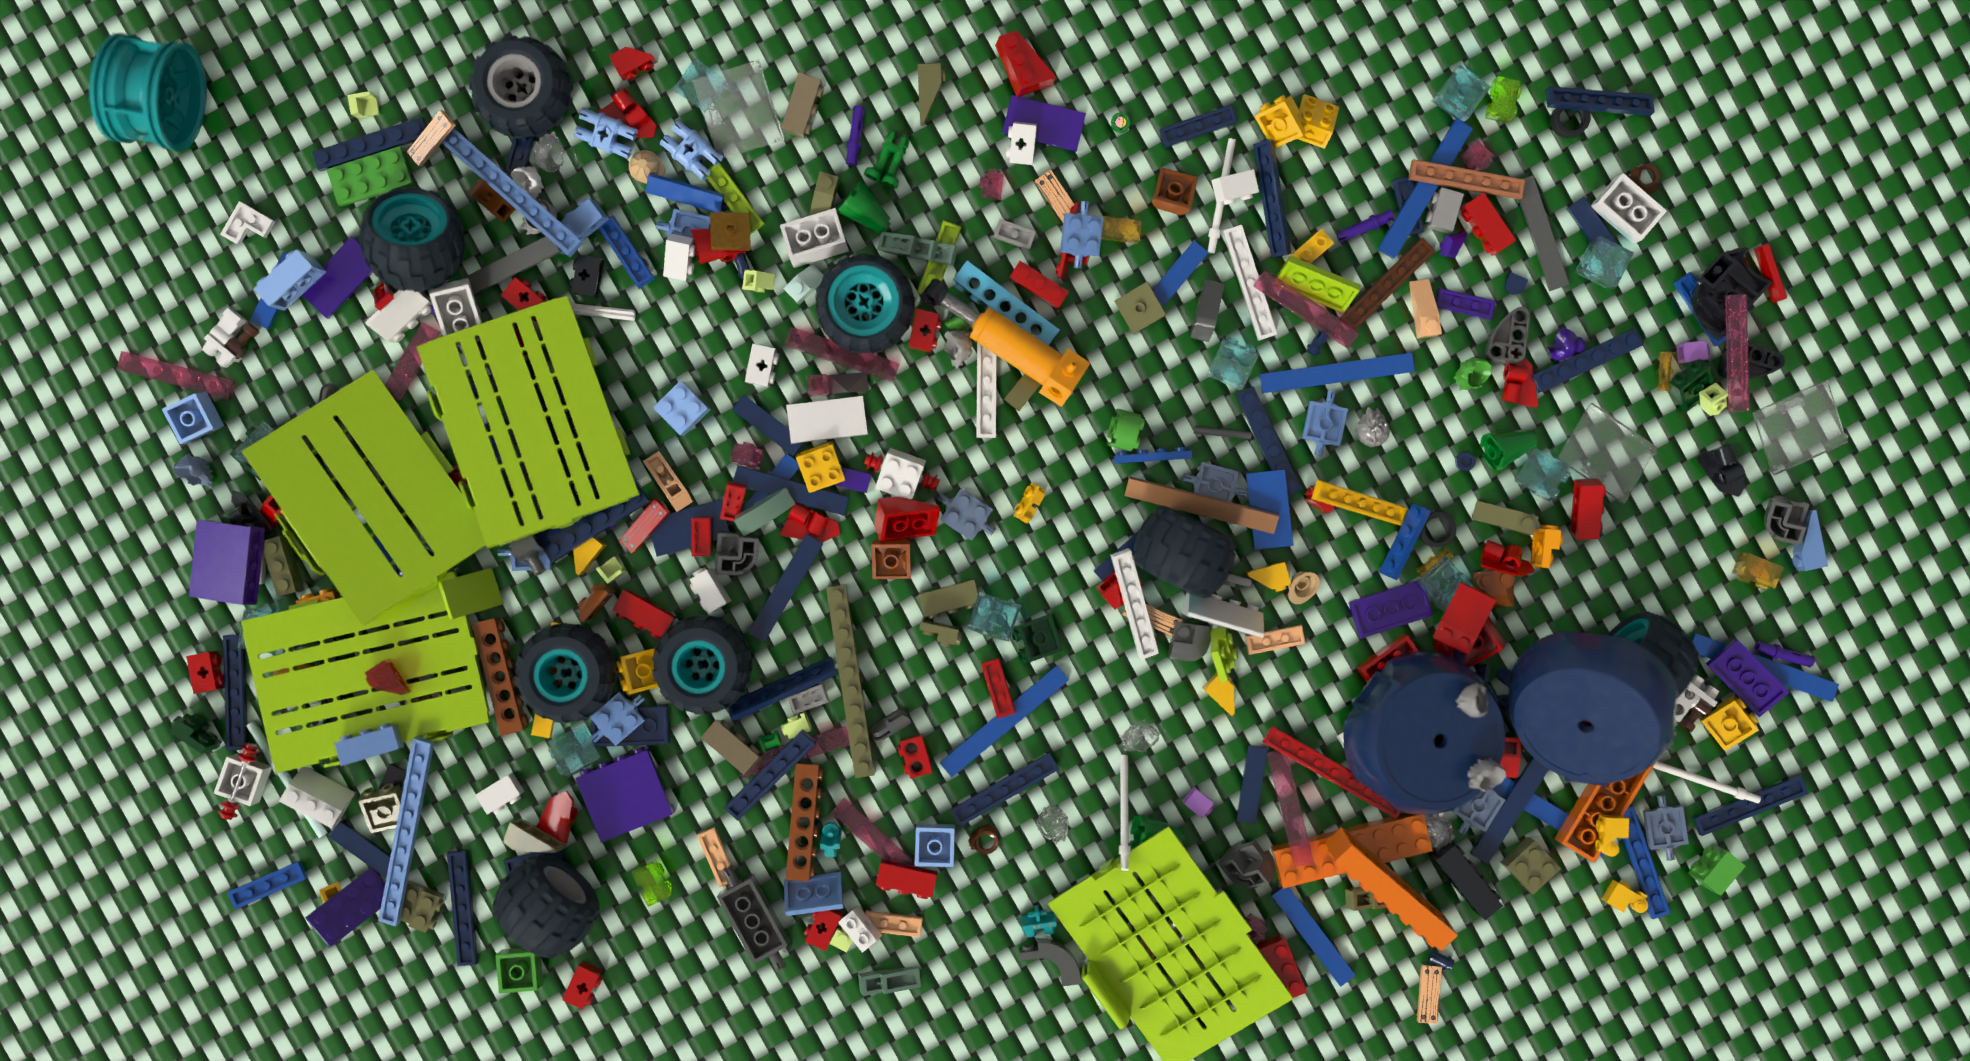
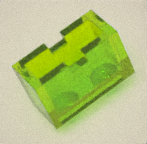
M1499 76L1492 81L1489 96H1492L1493 99L1492 103L1487 104L1485 119L1508 123L1515 118L1518 110L1516 101L1519 99L1522 90L1519 87L1520 81Z
M656 859L632 871L637 885H642L644 892L641 894L647 907L669 898L672 894L671 883L669 880L666 881L663 875L664 868Z

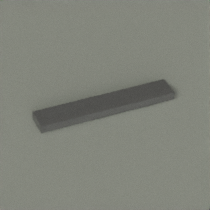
M1534 176L1524 178L1523 198L1519 202L1548 290L1552 291L1569 285Z
M546 236L462 279L469 278L473 294L476 295L561 253L562 250Z

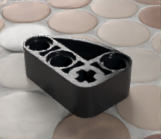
M1736 341L1726 344L1723 348L1717 371L1721 377L1727 379H1753L1766 376L1781 369L1785 364V358L1779 352L1747 342ZM1752 352L1756 354L1755 360L1752 358ZM1771 357L1774 359L1773 366L1770 364ZM1729 364L1732 366L1731 373L1727 369Z

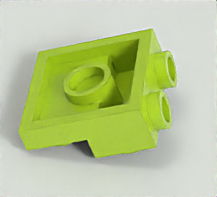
M1226 627L1211 629V655L1220 683L1228 681V673H1231L1232 668H1236L1235 660H1238L1237 649L1233 648L1232 634H1228Z

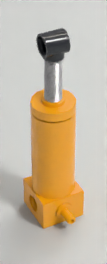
M932 279L921 294L922 299L931 306L942 305L972 325L971 339L977 341V343L1043 385L1039 393L1061 407L1090 365V362L1068 348L1064 355L990 306L984 313L979 314L950 295L947 286L938 279Z

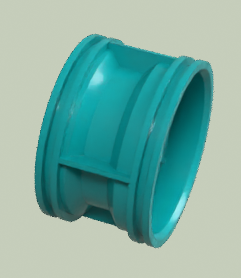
M114 33L108 36L97 51L90 77L91 109L101 134L108 140L122 143H132L141 140L154 142L160 148L167 150L184 151L189 148L200 132L207 100L206 76L198 52L191 45L182 42L167 41L165 43L144 41L138 36L124 33Z

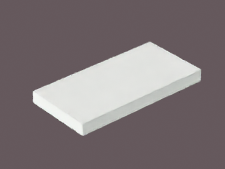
M863 396L786 405L791 444L868 435Z

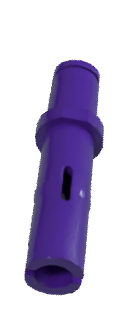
M853 106L850 136L846 144L848 151L845 164L852 166L858 164L859 149L862 148L860 141L865 107Z
M1391 209L1376 216L1371 215L1364 221L1336 231L1337 239L1342 243L1369 230H1377L1379 226L1394 221V215Z
M1758 641L1754 646L1756 653L1768 655L1772 659L1779 658L1809 668L1815 663L1814 656L1785 649L1778 644L1771 645Z

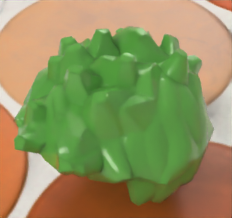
M1471 357L1460 363L1461 366L1455 372L1454 379L1460 385L1459 390L1480 388L1482 383L1487 381L1492 373L1491 364L1484 359Z

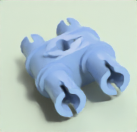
M583 107L580 111L582 115L579 114V119L595 124V129L592 132L577 126L575 129L577 133H574V137L584 140L591 147L602 149L608 154L615 153L629 159L631 156L629 152H632V147L617 142L616 139L618 135L634 141L637 137L635 133L638 134V129L627 126L620 119L611 118L603 112L598 114ZM603 130H606V133L609 134V136L605 137L606 134L603 132Z
M678 120L676 124L681 129L673 125L672 130L684 140L678 145L670 136L665 135L663 138L668 144L661 139L660 145L668 150L672 158L680 162L687 171H693L701 180H705L707 177L702 172L709 176L711 171L703 166L699 160L705 156L713 165L717 166L719 162L714 157L722 161L723 156L711 147V143L703 139L696 130H690L682 121Z

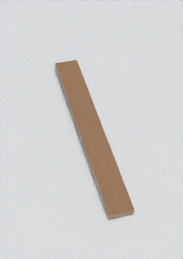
M1130 476L1124 495L1272 534L1275 533L1279 514Z

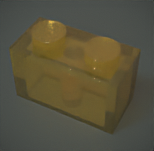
M1103 216L1101 239L1134 244L1139 242L1142 221Z
M1740 552L1732 574L1737 575V579L1740 581L1756 583L1755 587L1759 589H1775L1784 567L1751 553Z

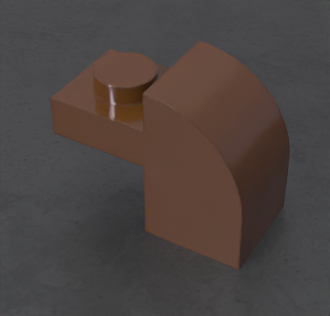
M481 178L468 191L471 197L482 204L503 223L515 210L510 203Z

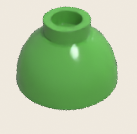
M951 313L945 319V325L951 330L968 331L970 328L969 323L954 313Z

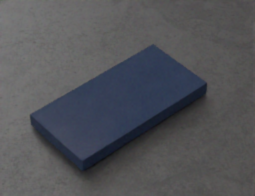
M722 500L669 513L651 534L656 556L692 547L691 518H712V542L717 540V531L730 532L727 520L720 519L723 505Z
M668 705L637 706L639 713L646 720L616 746L670 744ZM591 720V731L593 735L599 729L597 725ZM605 736L596 743L592 740V747L615 746Z

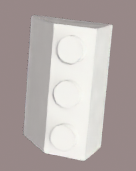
M835 208L780 225L788 255L794 268L849 251Z
M398 290L394 294V299L381 311L377 310L365 323L386 341L397 343L405 337L404 333L408 329H413L419 323L418 320L423 315L426 316L431 312V298L424 291Z
M305 766L300 769L289 783L279 802L330 828H334L339 823L356 792Z

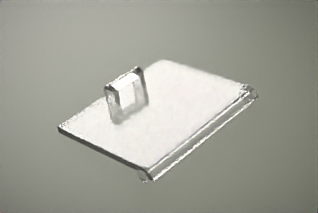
M759 60L692 80L715 150L723 158L785 140Z
M1828 380L1821 381L1752 412L1770 470L1774 475L1848 443V435L1843 431Z
M1590 403L1557 459L1586 479L1598 478L1605 485L1606 493L1624 504L1650 459L1657 453L1658 447L1594 403Z

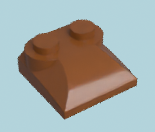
M1161 167L1152 198L1153 205L1157 209L1178 215L1189 213L1198 177Z
M879 538L872 541V578L911 579L910 541L900 539L880 542Z
M1495 570L1471 572L1473 588L1497 599L1493 608L1514 606V575Z
M597 582L590 589L592 593L588 598L584 597L577 605L579 607L577 611L580 613V621L583 623L591 621L616 592L611 586L608 587L604 582L600 584Z

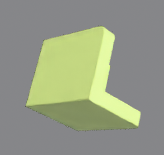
M371 91L347 95L350 113L354 117L363 118L380 114L377 95Z
M616 556L612 557L604 565L596 568L607 584L613 583L627 572Z

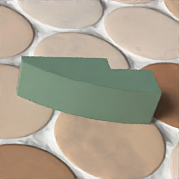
M787 487L735 515L734 522L743 536H746L787 511L796 502Z
M918 967L885 969L858 974L860 993L863 996L877 993L888 994L921 987Z

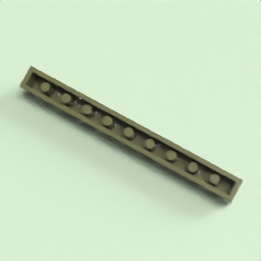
M847 584L826 587L854 774L855 778L874 776L876 771Z

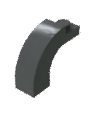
M1037 938L1038 946L1027 944L1023 948H1019L1020 961L1045 958L1054 962L1060 970L1062 986L1081 984L1077 961L1070 950L1061 943L1051 939Z

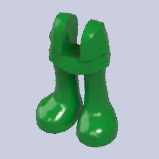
M891 130L884 138L885 141L882 143L881 153L874 167H868L864 172L867 178L879 183L890 153H893L889 168L881 181L883 185L890 188H897L899 185V181L896 178L897 170L909 146V136L903 134L899 145L893 143L897 134L896 130Z

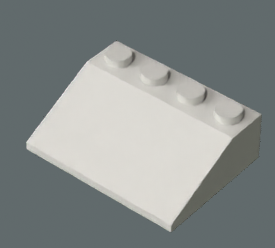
M1186 593L1181 613L1263 638L1264 618L1263 613L1258 611L1259 607L1249 604L1247 608L1240 606L1241 602L1232 599L1228 603L1222 601L1221 596L1214 594L1208 598H1201L1191 593Z

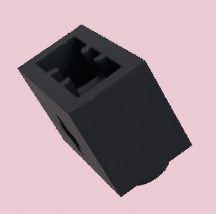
M578 254L577 259H574L573 262L575 273L574 278L570 280L571 292L575 295L599 298L605 261L601 258ZM588 273L590 277L584 279L583 275H586Z

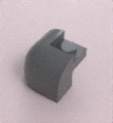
M1770 496L1764 514L1766 530L1773 538L1779 541L1801 545L1807 528L1803 522L1809 504L1788 499L1786 496Z
M717 531L715 548L716 573L720 575H742L756 564L758 556V536L752 533L743 536L741 531Z
M1175 621L1173 637L1170 639L1168 659L1187 662L1201 659L1208 651L1212 626Z
M1242 840L1231 846L1218 863L1233 883L1238 882L1247 886L1248 889H1255L1270 884L1275 872L1272 854L1269 850L1263 851L1256 840L1248 843Z

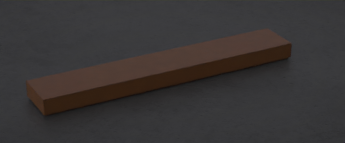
M1423 237L1419 239L1339 319L1353 332L1435 250Z

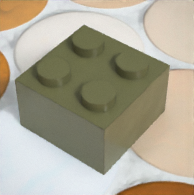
M1530 837L1524 839L1500 862L1525 890L1532 895L1561 869L1540 845Z

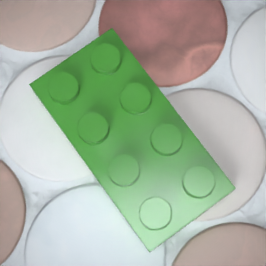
M400 146L326 169L339 207L385 194L392 189L404 188L414 184L403 149Z

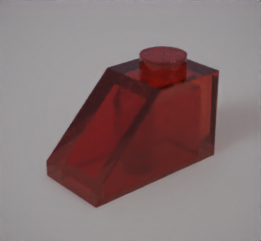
M390 659L382 661L365 672L367 683L376 690L400 695L411 692Z

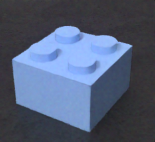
M679 381L653 407L681 436H685L711 410L683 381Z
M207 391L192 394L162 409L180 444L194 441L224 427Z
M917 823L915 866H954L955 824Z

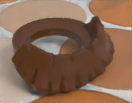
M1643 164L1632 169L1629 179L1647 194H1652V192L1654 193L1655 190H1658L1657 184L1660 181V173L1655 166ZM1644 169L1650 170L1654 175V180L1650 184H1644L1640 180L1641 172Z
M986 824L973 831L968 840L971 850H977L981 854L993 853L999 843L996 828L991 824ZM983 834L989 835L994 839V844L989 849H983L979 846L978 838Z

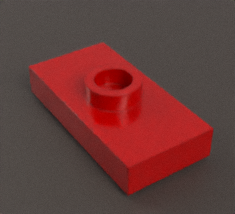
M727 482L720 519L734 522L735 515L741 513L747 485Z
M691 518L692 556H712V518Z

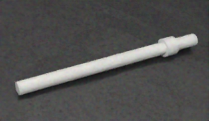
M1232 138L1228 139L1221 177L1230 175L1236 140ZM1224 201L1216 202L1213 224L1208 235L1210 237L1209 253H1215L1217 239L1220 238L1221 230L1219 228Z
M1121 755V846H1119V855H1121V870L1127 871L1129 870V855H1131L1128 836V756Z
M1658 761L1653 766L1655 769L1732 794L1740 800L1746 799L1755 803H1759L1761 800V796L1749 793L1741 787L1735 788Z

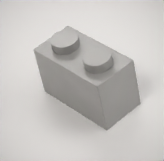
M1442 187L1437 190L1431 198V203H1433L1432 209L1426 215L1425 221L1428 222L1426 228L1447 234L1451 233L1454 230L1464 194Z

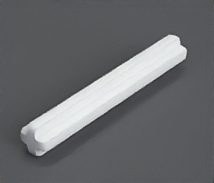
M571 303L576 315L634 321L636 317L634 310Z

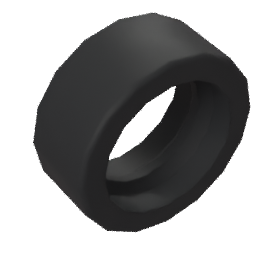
M1555 108L1550 116V125L1553 131L1563 138H1573L1580 135L1588 128L1591 121L1590 111L1576 110L1581 117V123L1578 128L1568 130L1560 122V114L1564 109Z
M1432 511L1419 538L1425 545L1444 547L1454 539L1456 524L1449 514L1442 511ZM1433 518H1440L1446 522L1448 531L1441 540H1432L1426 534V524Z

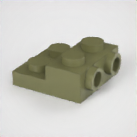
M927 620L921 621L919 630H923V634L930 636L938 633L937 641L941 642V646L952 647V644L960 645L962 632H959V627Z
M390 783L384 785L382 789L375 790L371 787L361 793L358 802L370 833L396 828L402 798L400 785L394 786Z
M408 881L400 920L408 923L409 927L424 933L431 929L433 930L438 921L436 915L442 910L445 902L443 901L444 894Z

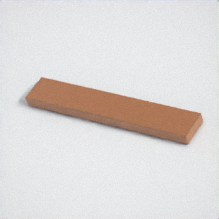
M1415 159L1411 161L1408 179L1518 200L1523 198L1525 179Z

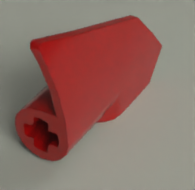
M625 88L614 94L612 97L613 101L597 111L598 114L603 112L611 118L620 119L627 126L638 129V134L635 133L637 135L636 138H655L657 125Z
M710 229L690 230L696 244V256L699 264L717 261L718 259L721 262H729L734 260L738 254L746 252L711 250Z
M1515 351L1511 353L1514 355V358L1518 357V355H1515ZM1525 357L1515 365L1505 364L1503 372L1505 384L1501 401L1538 407L1536 388L1531 377L1533 375V367Z
M796 502L788 515L789 518L779 533L780 536L802 540L808 534L823 543L840 535V529L837 521Z
M1490 540L1486 541L1481 555V567L1516 576H1524L1535 571L1529 561L1522 559L1523 551L1519 546L1509 545L1505 548L1504 545Z
M564 791L549 799L536 826L564 844L568 843L571 824L576 820L578 813L577 808L573 807L574 799L568 791Z

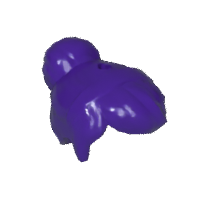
M1562 328L1555 337L1554 348L1552 349L1547 346V349L1554 360H1563L1571 357L1574 353L1582 352L1585 349L1586 343L1583 338L1576 336L1571 330Z

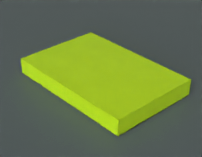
M492 568L438 583L449 620L503 604Z

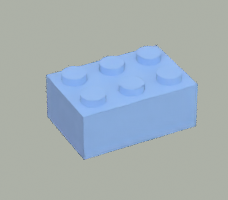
M296 249L289 252L281 264L275 265L267 277L261 278L254 290L269 307L285 311L327 271L311 254Z

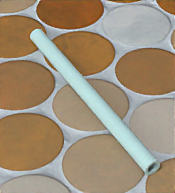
M253 721L246 725V727L275 770L267 738L256 721ZM288 771L277 773L287 788L292 781L291 775ZM304 815L318 838L327 834L322 823Z

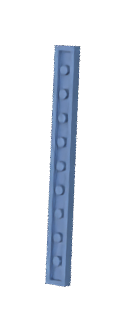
M455 128L451 130L443 140V145L569 257L583 244L580 239Z
M415 737L412 740L378 920L392 926L400 924L434 747L433 741Z

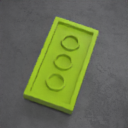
M1289 256L1273 285L1342 313L1345 312L1361 288V285L1292 256Z

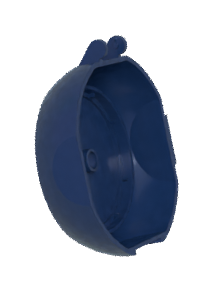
M1562 631L1541 638L1525 649L1515 662L1512 672L1506 668L1496 671V678L1509 688L1508 695L1502 694L1497 696L1501 708L1509 714L1512 726L1520 742L1539 763L1549 770L1564 776L1567 782L1588 783L1608 788L1611 782L1631 778L1654 765L1666 753L1676 737L1677 729H1674V719L1679 688L1677 682L1667 667L1655 655L1629 639ZM1587 720L1590 721L1593 725L1586 726L1582 724L1581 721Z
M1457 649L1453 651L1452 657L1439 652L1416 651L1388 660L1380 672L1376 671L1352 703L1354 708L1345 719L1343 734L1344 750L1354 778L1393 806L1392 808L1397 811L1416 815H1431L1461 807L1482 792L1480 789L1469 787L1470 777H1468V772L1471 770L1470 767H1474V764L1478 763V759L1488 760L1492 758L1498 764L1501 763L1506 739L1505 722L1498 699L1488 685L1490 668L1483 664L1474 672L1464 665L1466 654ZM1474 683L1484 686L1486 688L1484 691L1488 696L1487 713L1479 718L1469 716L1463 712L1461 708H1458V703L1456 702L1464 688ZM1441 733L1443 737L1442 743L1434 746L1435 736Z

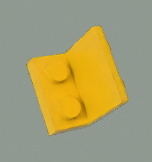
M1304 94L1299 107L1300 113L1297 116L1306 133L1297 139L1325 149L1334 130L1339 106Z
M833 441L796 454V459L809 493L845 480L835 453Z

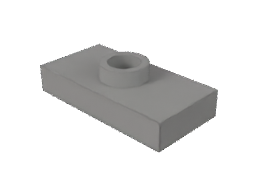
M1229 574L1224 585L1235 587V584L1250 587L1252 581L1251 579Z
M823 683L787 697L793 715L830 702Z

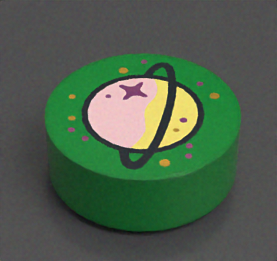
M1125 113L1115 114L1111 119V128L1117 133H1124L1128 130L1130 126L1129 116Z

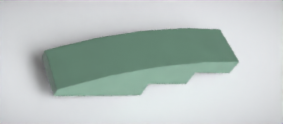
M881 232L877 250L903 257L954 266L958 247L910 235Z

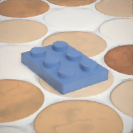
M841 872L814 875L809 882L785 879V915L791 916L842 909L843 888Z

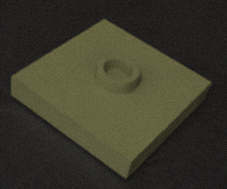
M1148 281L1114 301L1133 334L1167 315Z

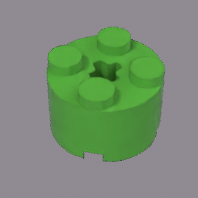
M1117 408L1115 412L1118 414L1116 417L1113 416L1110 422L1107 437L1111 438V442H1107V445L1126 451H1132L1133 448L1137 449L1140 442L1138 437L1139 430L1143 429L1145 419L1141 418L1140 414Z

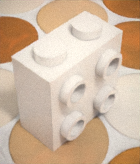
M701 568L693 573L694 577L690 579V587L694 594L698 593L700 596V604L705 611L708 610L709 613L714 612L731 602L730 597L712 568Z

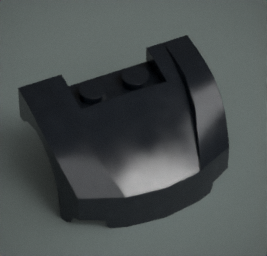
M1747 247L1728 250L1722 253L1704 269L1695 282L1690 301L1695 317L1704 329L1717 340L1727 333L1773 283L1771 280L1756 274L1748 266L1745 260V254L1749 249Z

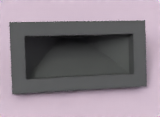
M867 372L829 375L830 394L869 392Z

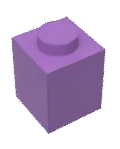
M1706 340L1676 345L1678 364L1689 363L1698 359L1702 361L1709 359L1710 348Z
M1195 786L1182 800L1187 807L1201 818L1204 815L1208 816L1213 810L1212 806L1214 803Z

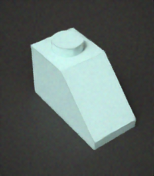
M812 264L796 275L783 289L800 305L820 285L823 274Z

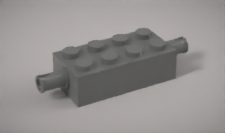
M513 503L519 524L524 526L518 505ZM536 534L509 543L511 546L509 551L512 556L519 561L529 564L535 576L546 571V568L539 559V557L546 553L538 542Z
M729 865L728 868L725 867L721 872L729 886L720 891L717 898L750 959L755 964L769 957L775 971H780V968L782 970L787 965L781 957L779 950L787 947L790 939L754 873L741 880L736 875L732 865Z

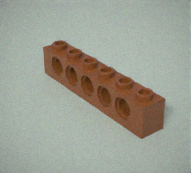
M500 617L473 623L472 627L500 736L525 730L528 728L529 720L527 714H524L522 707L524 702L520 697L521 695H519L518 687L515 683L514 661L509 656L508 650H510V645L503 633L505 632V625L502 620L500 621ZM490 634H494L496 637L494 644L489 641ZM495 652L499 653L501 656V660L499 662H496L494 660L493 656ZM499 671H503L505 673L506 677L504 681L499 679ZM505 689L510 692L509 699H506L503 696V691ZM509 708L515 711L514 718L508 715Z
M797 762L795 766L786 880L809 882L811 877H814L815 865H812V857H816L817 846H813L814 838L818 837V826H815V821L819 819L820 815L817 799H821L822 788H818L819 780L823 778V769H820V764ZM805 778L812 779V788L804 786L803 781ZM804 797L811 799L812 805L810 807L802 805ZM800 818H809L810 825L802 826ZM799 837H807L808 845L802 846L798 841ZM798 856L806 857L807 863L800 865L797 862Z

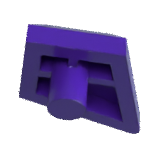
M1462 231L1445 236L1444 241L1440 243V255L1455 258L1468 233Z

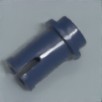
M740 254L734 260L739 272L738 277L743 280L745 270H750L746 255Z
M1318 330L1311 344L1307 345L1308 349L1306 351L1313 356H1317V354L1321 353L1320 349L1329 336Z
M1435 950L1430 952L1429 962L1443 967L1445 971L1452 969L1454 960L1451 956L1447 957Z

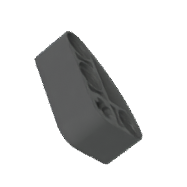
M1205 279L1194 315L1190 338L1205 342L1210 341L1217 323L1224 284Z
M1518 307L1514 309L1493 329L1484 352V356L1489 362L1515 365L1523 360L1526 354L1530 312L1527 308ZM1515 313H1520L1523 316V321H1518L1515 318ZM1513 332H1518L1521 339L1516 340L1513 337ZM1492 348H1496L1499 351L1498 357L1492 355ZM1515 351V355H1518V357L1514 358V355L1511 353Z

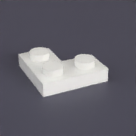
M239 201L220 235L240 245L249 229L267 238L275 221Z

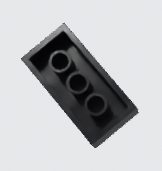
M1443 839L1432 848L1433 851L1427 852L1472 910L1482 919L1487 920L1503 907L1499 901L1501 899L1499 894L1488 886L1489 882L1482 874L1480 875L1475 871L1477 867L1471 860L1463 856L1465 853L1459 845H1456L1453 841L1448 842L1446 839Z

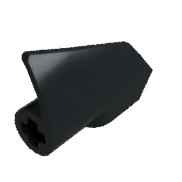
M1731 444L1718 447L1695 457L1718 491L1737 497L1741 495L1746 487L1743 481L1746 478V473L1743 466L1737 462Z
M232 491L231 502L235 509L229 513L230 522L235 525L264 527V536L273 530L272 526L250 498L240 492Z

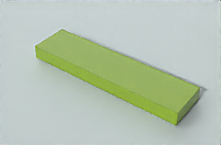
M720 163L709 168L711 171L709 176L703 172L715 190L724 194L723 200L732 213H749L750 235L765 225Z
M943 220L936 242L955 245L961 227ZM928 262L917 293L922 294L932 279L942 281L948 265Z

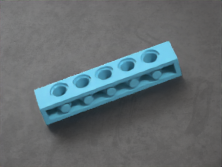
M966 261L953 279V282L956 283L954 286L961 292L967 291L971 294L970 298L977 304L981 302L987 306L985 310L990 306L1029 333H1031L1032 326L1038 325L1041 328V333L1034 336L1047 345H1050L1060 331L968 261ZM971 280H978L980 286L977 289H972L969 286ZM987 291H992L995 293V298L987 300L984 294ZM1002 303H1009L1011 309L1008 312L1001 311L1000 305ZM1016 315H1025L1026 321L1022 324L1017 323L1015 320Z

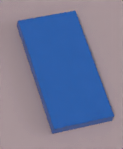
M1285 469L1246 473L1250 507L1279 514L1274 534L1253 529L1255 550L1294 546Z

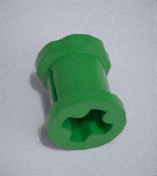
M778 730L770 735L759 736V743L763 752L776 746L782 747Z

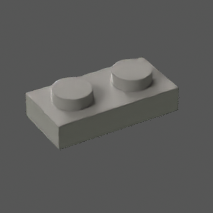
M999 219L993 238L1030 251L1036 231Z

